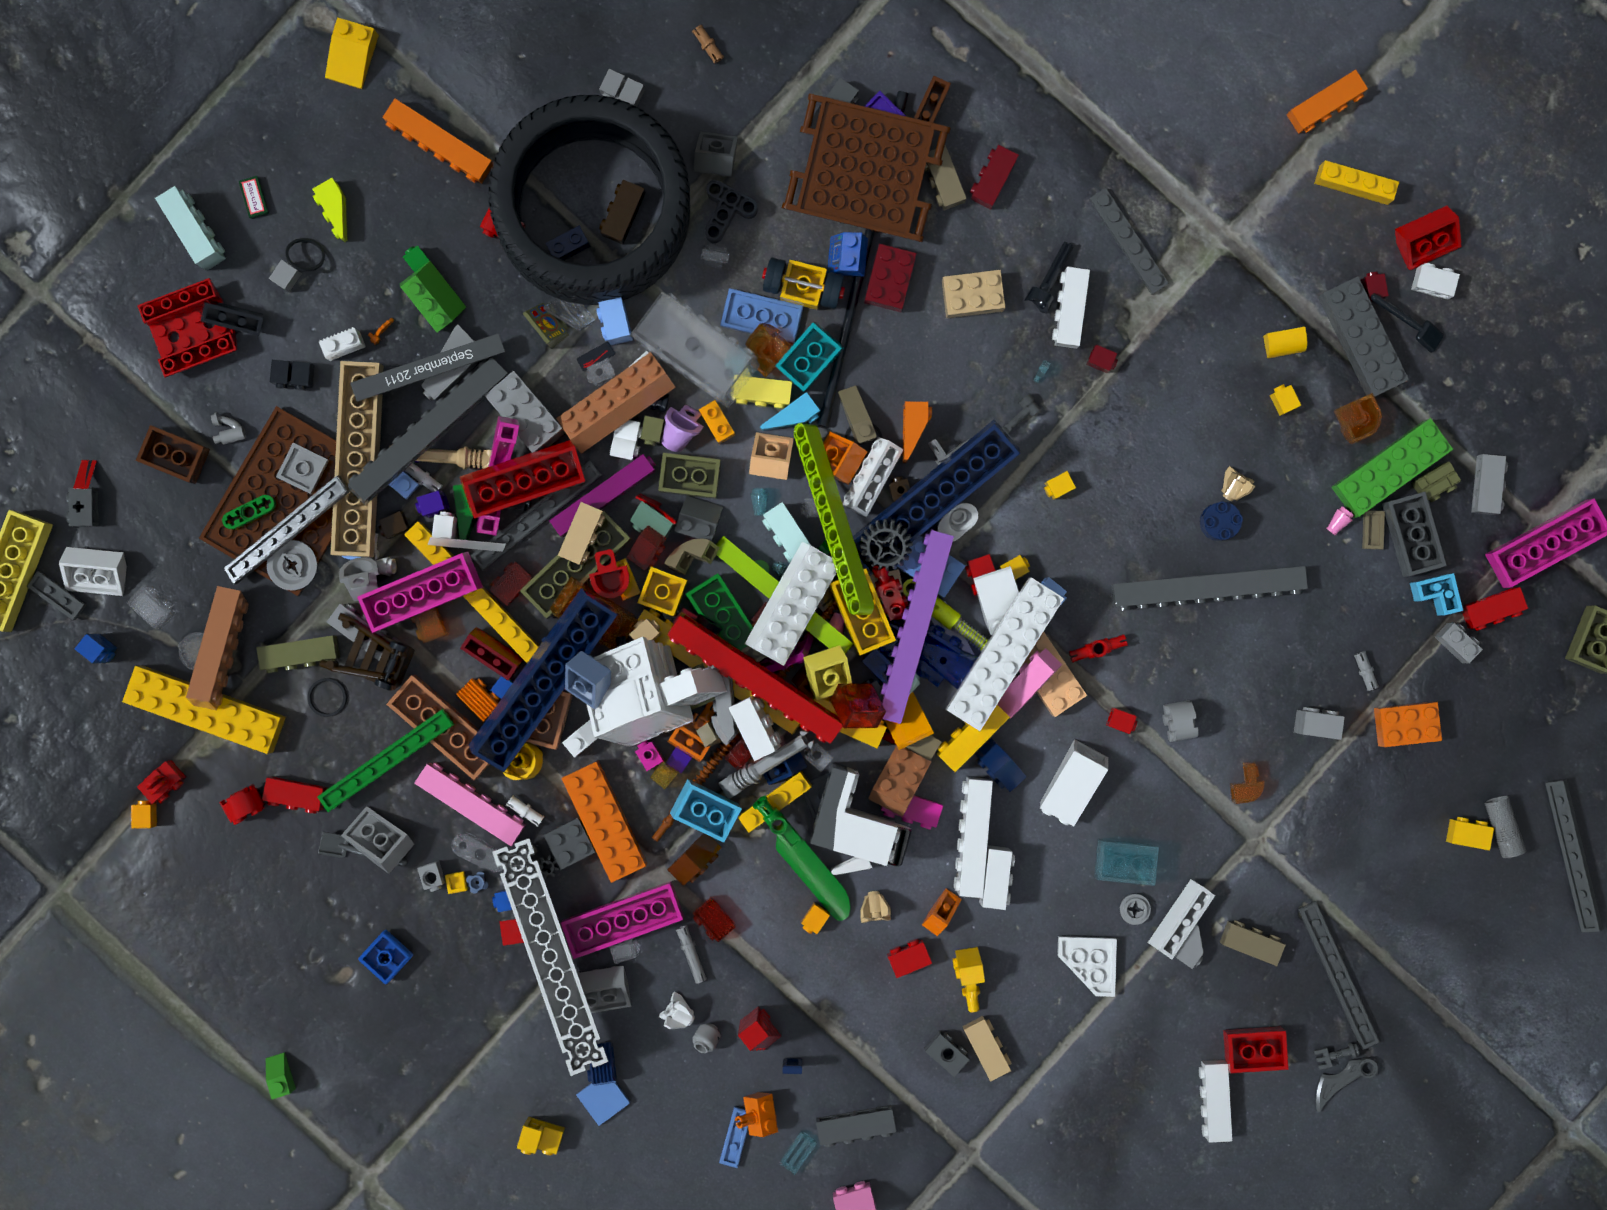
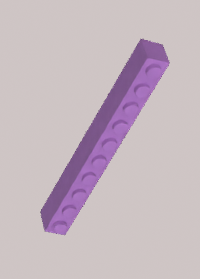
M931 530L930 534L926 533L923 542L926 545L925 552L920 553L918 563L921 566L919 571H915L912 581L915 582L914 590L910 589L907 598L910 601L908 609H904L902 619L905 620L904 626L899 627L896 638L900 640L898 646L894 645L891 657H894L893 665H888L886 675L889 676L887 683H883L881 694L884 695L882 702L878 701L875 713H879L878 718L898 724L902 722L954 536Z

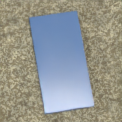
M729 288L720 326L794 344L803 306Z

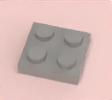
M292 443L276 477L309 494H313L329 460L298 444Z

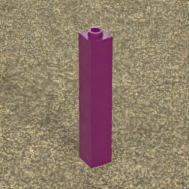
M642 454L549 520L559 536L564 537L568 533L581 502L602 510L654 473L655 469L653 467L656 464L650 456L646 458Z

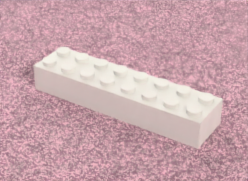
M1028 578L945 710L981 731L1064 598L1035 579Z

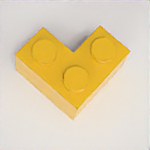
M528 1117L523 1125L517 1149L528 1155L535 1154L538 1149L542 1150V1153L546 1155L557 1154L565 1127Z

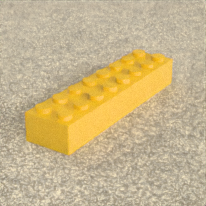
M143 665L134 667L122 701L123 703L265 754L274 752L286 719L285 716L224 694L222 704L218 705L217 711L193 706L186 698L190 682Z

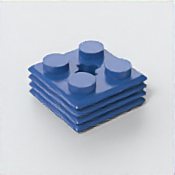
M384 930L358 960L384 984H388L413 957V953L390 932ZM388 953L390 960L384 961L382 959L384 957L383 954Z

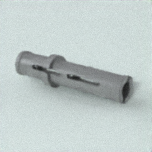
M684 925L677 928L676 932L681 942L680 947L681 950H684L695 984L707 980L695 949L696 943L692 941L688 926Z

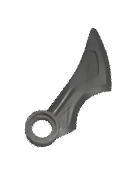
M1363 1057L1361 1059L1349 1060L1346 1067L1337 1074H1321L1316 1091V1111L1320 1112L1334 1094L1359 1077H1374L1378 1072L1377 1063L1369 1057ZM1367 1062L1371 1063L1372 1070L1368 1073L1363 1072L1362 1066Z

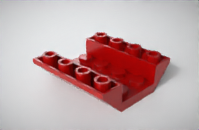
M210 278L137 305L144 324L150 327L161 356L158 362L165 378L237 351L236 334L233 329L217 325L208 329L206 323L200 321L205 299L224 304ZM174 332L179 334L177 342L170 340V336Z

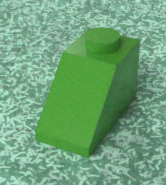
M285 1052L265 1058L266 1083L271 1099L291 1094L296 1087Z

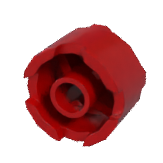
M254 784L249 786L250 790L245 787L230 795L226 799L227 802L224 799L219 802L230 823L233 822L236 825L247 818V814L251 813L253 816L264 809L263 805L265 803Z

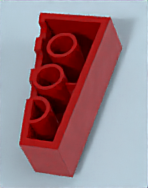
M759 1006L740 1020L738 1036L750 1051H764L782 1037L770 1022L771 1017L764 1008L761 1010Z

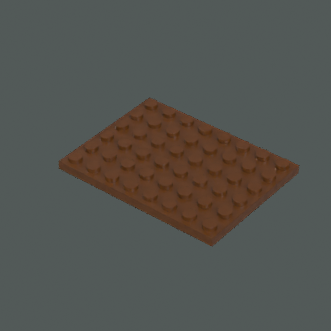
M276 406L199 539L236 559L335 477L336 440ZM292 443L298 444L329 460L313 494H309L276 477ZM262 495L272 496L276 500L277 505L274 511L238 529H228L222 523L224 514ZM265 499L263 505L258 506L257 503L255 505L258 509L261 507L269 508L271 501ZM333 506L292 539L308 545L316 556L317 564H319L331 544ZM247 507L244 511L245 516L248 518L252 517L254 509ZM230 516V521H228V524L235 525L234 521L237 519H242L241 516H238L236 518ZM288 559L290 564L288 568L296 570L295 565L297 562H292ZM266 560L254 571L271 580L267 572ZM305 587L299 590L288 591L296 596H300Z

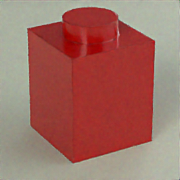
M1112 708L1106 726L1130 734L1131 731L1134 732L1138 723L1136 720L1137 716Z

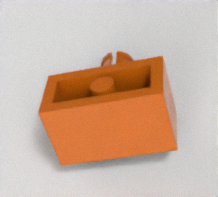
M757 1092L743 1097L746 1114L736 1116L735 1121L740 1120V1122L735 1123L739 1129L748 1126L749 1135L765 1137L777 1133L778 1127L773 1095Z

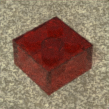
M838 684L830 699L843 728H878L886 713L872 684Z

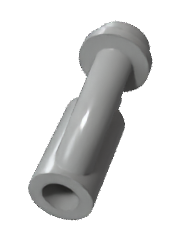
M218 412L211 415L214 426H222V423L232 427V429L220 431L219 435L213 436L215 444L222 442L224 445L246 439L245 429L237 421L220 416Z

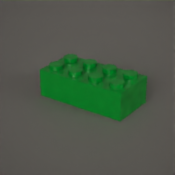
M719 573L686 593L698 614L712 619L722 628L718 635L720 638L740 651L748 646L745 642L754 627Z

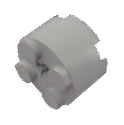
M1190 700L1163 705V723L1169 728L1167 735L1170 742L1198 737V727L1194 728L1196 713Z

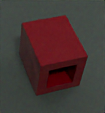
M1370 272L1361 279V283L1370 301H1372L1371 295L1373 293L1378 294L1384 299L1389 296L1385 273Z
M1096 344L1086 365L1108 373L1111 369L1114 370L1117 365L1118 359H1115L1117 353Z

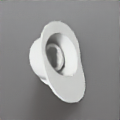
M969 503L958 504L939 521L938 532L954 536L953 541H956L976 524L978 520L977 509Z

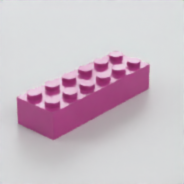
M1594 498L1584 500L1486 553L1485 556L1502 587L1510 588L1607 536V521Z
M464 552L357 598L372 633L479 590L483 586L469 552Z
M672 881L563 919L561 926L572 957L576 959L679 922L684 919V915Z

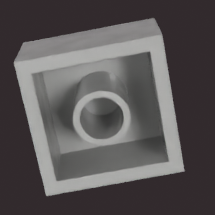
M1303 707V711H1296L1294 733L1342 740L1345 717L1338 716L1339 712L1322 710V713H1319L1320 709Z

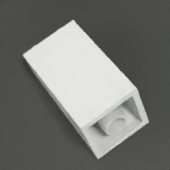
M1074 739L1040 802L1042 812L1048 816L1053 815L1059 818V821L1065 825L1075 826L1108 771V757Z

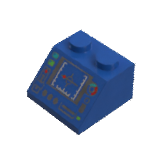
M843 232L831 237L827 275L829 272H833L843 276H865L868 238L863 233Z

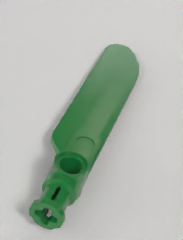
M766 795L760 797L753 804V808L763 815V820L770 827V830L777 835L776 849L834 919L838 921L846 919L850 912V902L844 887L788 822L784 814L769 803ZM782 820L780 825H773L774 821Z

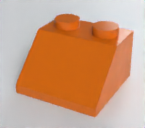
M829 432L823 444L835 479L849 485L867 451L856 443Z

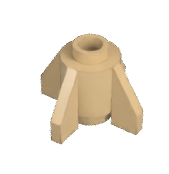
M1229 466L1225 472L1223 488L1221 490L1224 493L1223 497L1231 502L1233 500L1238 501L1253 491L1255 488L1253 483L1255 481L1238 473Z
M879 891L868 892V895L864 897L860 910L861 923L891 920V909L884 896L879 894Z

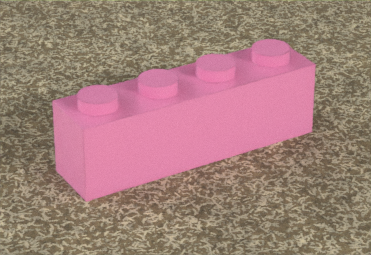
M1046 648L1041 653L1036 651L1029 658L1032 662L1029 665L1025 663L1019 669L1021 674L1019 676L1015 675L997 705L1010 719L1019 712L1062 666Z

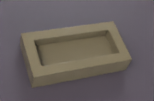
M1368 510L1363 514L1362 549H1384L1385 511Z

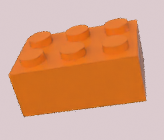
M1438 702L1374 708L1378 746L1391 747L1442 741Z

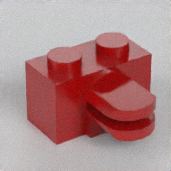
M169 760L155 769L137 788L151 804L158 802L161 804L169 798V792L172 790L176 791L184 784L182 781L186 776L172 760Z

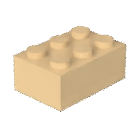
M1001 270L945 276L942 278L946 318L1004 311L1005 302Z

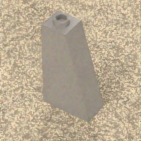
M456 325L441 352L474 342V340L459 325ZM480 361L425 379L421 385L425 390L423 394L430 401L432 399L438 401Z

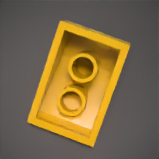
M337 17L331 36L325 78L362 89L379 36L376 30Z

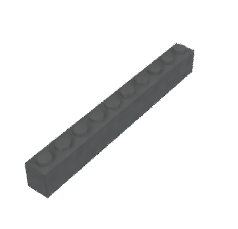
M492 357L488 361L486 359L478 365L479 369L474 373H468L461 385L456 384L449 391L450 394L446 398L442 397L436 402L435 408L431 411L429 409L425 411L418 423L413 422L403 436L399 435L393 440L391 447L381 450L378 454L379 457L374 462L372 460L369 461L359 475L356 473L349 479V490L364 505L368 504L486 398L484 395L508 376V373Z
M1306 566L1111 584L1113 607H1118V611L1130 610L1132 605H1137V608L1141 609L1149 608V604L1156 603L1157 607L1168 606V602H1176V605L1187 604V600H1195V603H1205L1207 598H1214V602L1226 601L1225 597L1233 596V600L1245 599L1244 595L1252 594V598L1264 597V593H1271V596L1283 595V591H1290L1291 595L1302 594L1303 589H1308Z

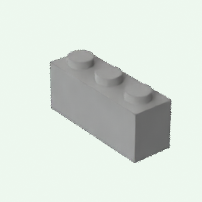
M1488 454L1477 456L1471 513L1501 514L1504 508L1502 494L1506 488L1504 474L1508 469L1506 456Z

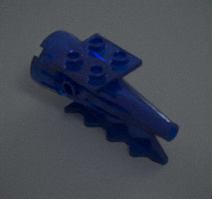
M887 616L896 641L877 649L889 658L894 659V657H891L894 645L898 646L900 640L896 638L899 627H903L904 624L896 620L890 621ZM931 625L927 630L916 673L921 678L933 683L937 688L943 678H945L958 689L978 656L962 650L964 644L961 643L962 640L957 636H949L941 626Z

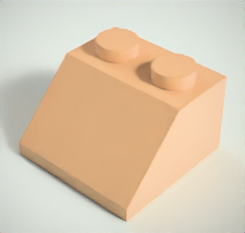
M756 432L749 474L787 480L794 438Z

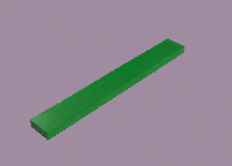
M445 709L440 710L317 796L327 812L332 811L455 725Z

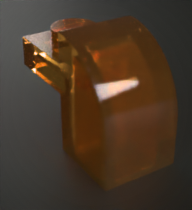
M1253 762L1243 763L1245 782L1230 783L1232 803H1249L1259 798L1262 794L1265 783L1262 780H1256V777H1259V771Z

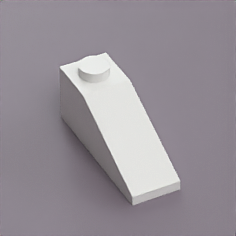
M591 721L586 722L562 742L573 757L578 756L598 739L594 737Z

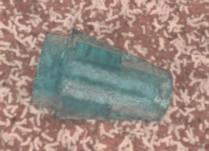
M752 488L750 496L754 515L763 516L766 513L769 493L767 488Z

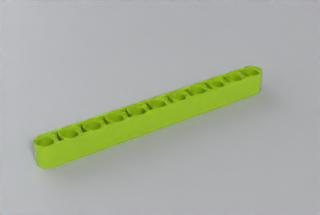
M798 423L794 428V438L847 608L853 615H870L874 610V602L820 431L816 425Z

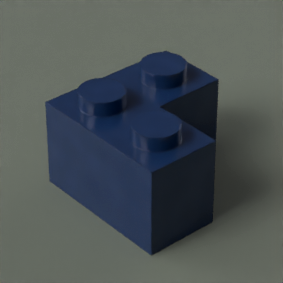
M991 737L974 753L978 757L976 762L983 769L985 767L988 768L986 772L1001 789L1005 787L1011 792L1027 777Z

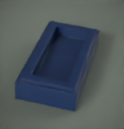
M784 1058L782 1074H802V1059Z

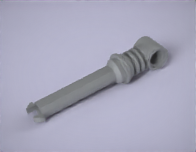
M800 731V736L780 747L775 752L756 763L746 762L742 769L721 780L718 784L726 797L730 799L751 784L760 783L762 774L808 746L812 748L815 741L813 740L809 743L805 736L809 732Z

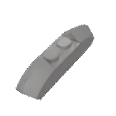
M712 665V670H719ZM722 675L727 692L715 696L716 701H713V710L717 712V716H712L711 718L715 732L727 746L738 732L737 724L729 710V707L735 704L733 680L731 677L726 678Z

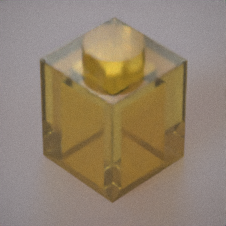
M663 761L650 778L663 789H666L678 772Z

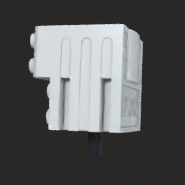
M618 636L615 639L617 648L593 657L597 662L611 670V684L599 706L594 710L587 705L595 738L625 746H634L654 738L660 733L668 732L693 722L694 719L690 705L665 707L658 684L665 681L664 678L671 675L677 676L670 646H663L662 643H655L651 639L647 641L646 637H641L628 643L626 636Z

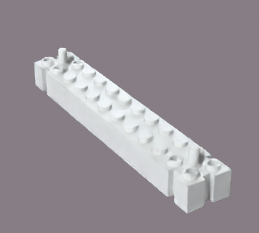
M530 839L515 843L516 848L508 851V848L504 847L492 853L497 867H503L504 873H501L500 876L562 1053L568 1052L570 1059L565 1061L570 1076L585 1071L584 1065L592 1063V1066L596 1067L608 1062L603 1046L598 1047L596 1044V1040L600 1039L539 864L537 861L532 862L530 857L535 855Z

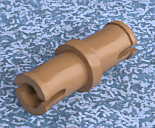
M699 25L692 31L701 43L702 50L707 52L714 64L718 63L720 58H724L715 45V40L710 38L703 25Z

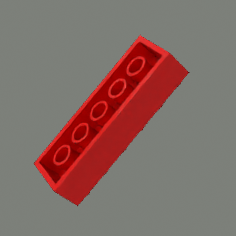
M570 440L459 477L474 519L585 482L576 448Z

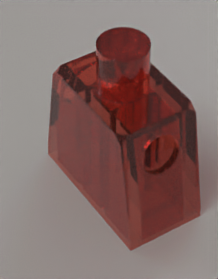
M743 737L724 757L736 770H740L752 757L750 751L744 748L745 741Z

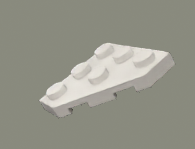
M1058 936L1059 958L1095 996L1115 997L1117 939Z

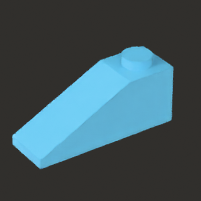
M806 392L762 424L760 428L762 431L796 426L798 423L805 424L809 422L811 424L819 418L817 414L820 413V410Z

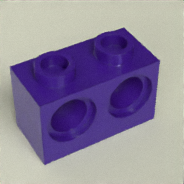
M438 490L416 497L418 501L415 503L416 509L424 517L431 518L434 515H440V512L451 511L446 493Z

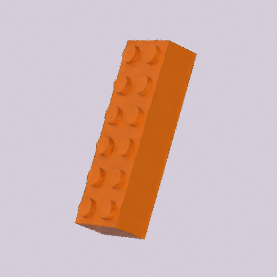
M599 760L562 777L561 779L610 882L612 883L646 867L648 863Z

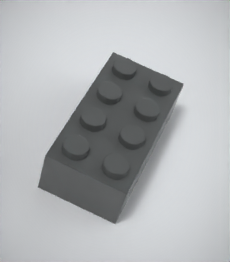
M1426 492L1382 503L1403 577L1447 566Z

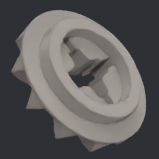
M1139 894L1128 895L1122 900L1119 907L1122 918L1132 925L1145 922L1151 911L1148 900ZM1136 901L1137 907L1143 910L1136 911V914L1133 915V911L1127 908L1133 907Z

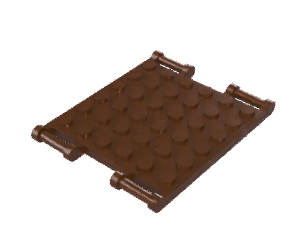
M808 94L807 100H809L800 133L813 135L814 137L805 173L790 170L789 176L791 178L785 203H782V209L923 242L924 236L922 235L928 211L932 207L930 203L918 201L926 163L942 166L943 160L941 159L947 134H950L951 128L819 95ZM816 102L822 104L816 129H812L810 127ZM934 131H939L940 135L934 158L929 157ZM798 179H803L798 204L793 205ZM919 207L921 211L916 232L912 234L909 232L915 208Z

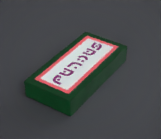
M254 176L240 180L239 185L249 218L252 219L269 214L259 177Z

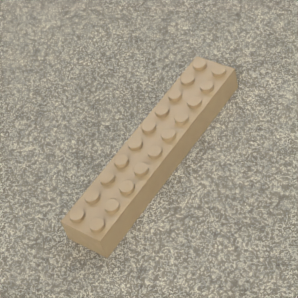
M340 361L335 477L340 476L347 487L350 483L349 479L357 473L359 475L369 461L372 460L374 462L379 457L382 394L357 402L350 383L384 372V366L380 363ZM350 491L333 505L331 555L374 557L377 496L364 505Z

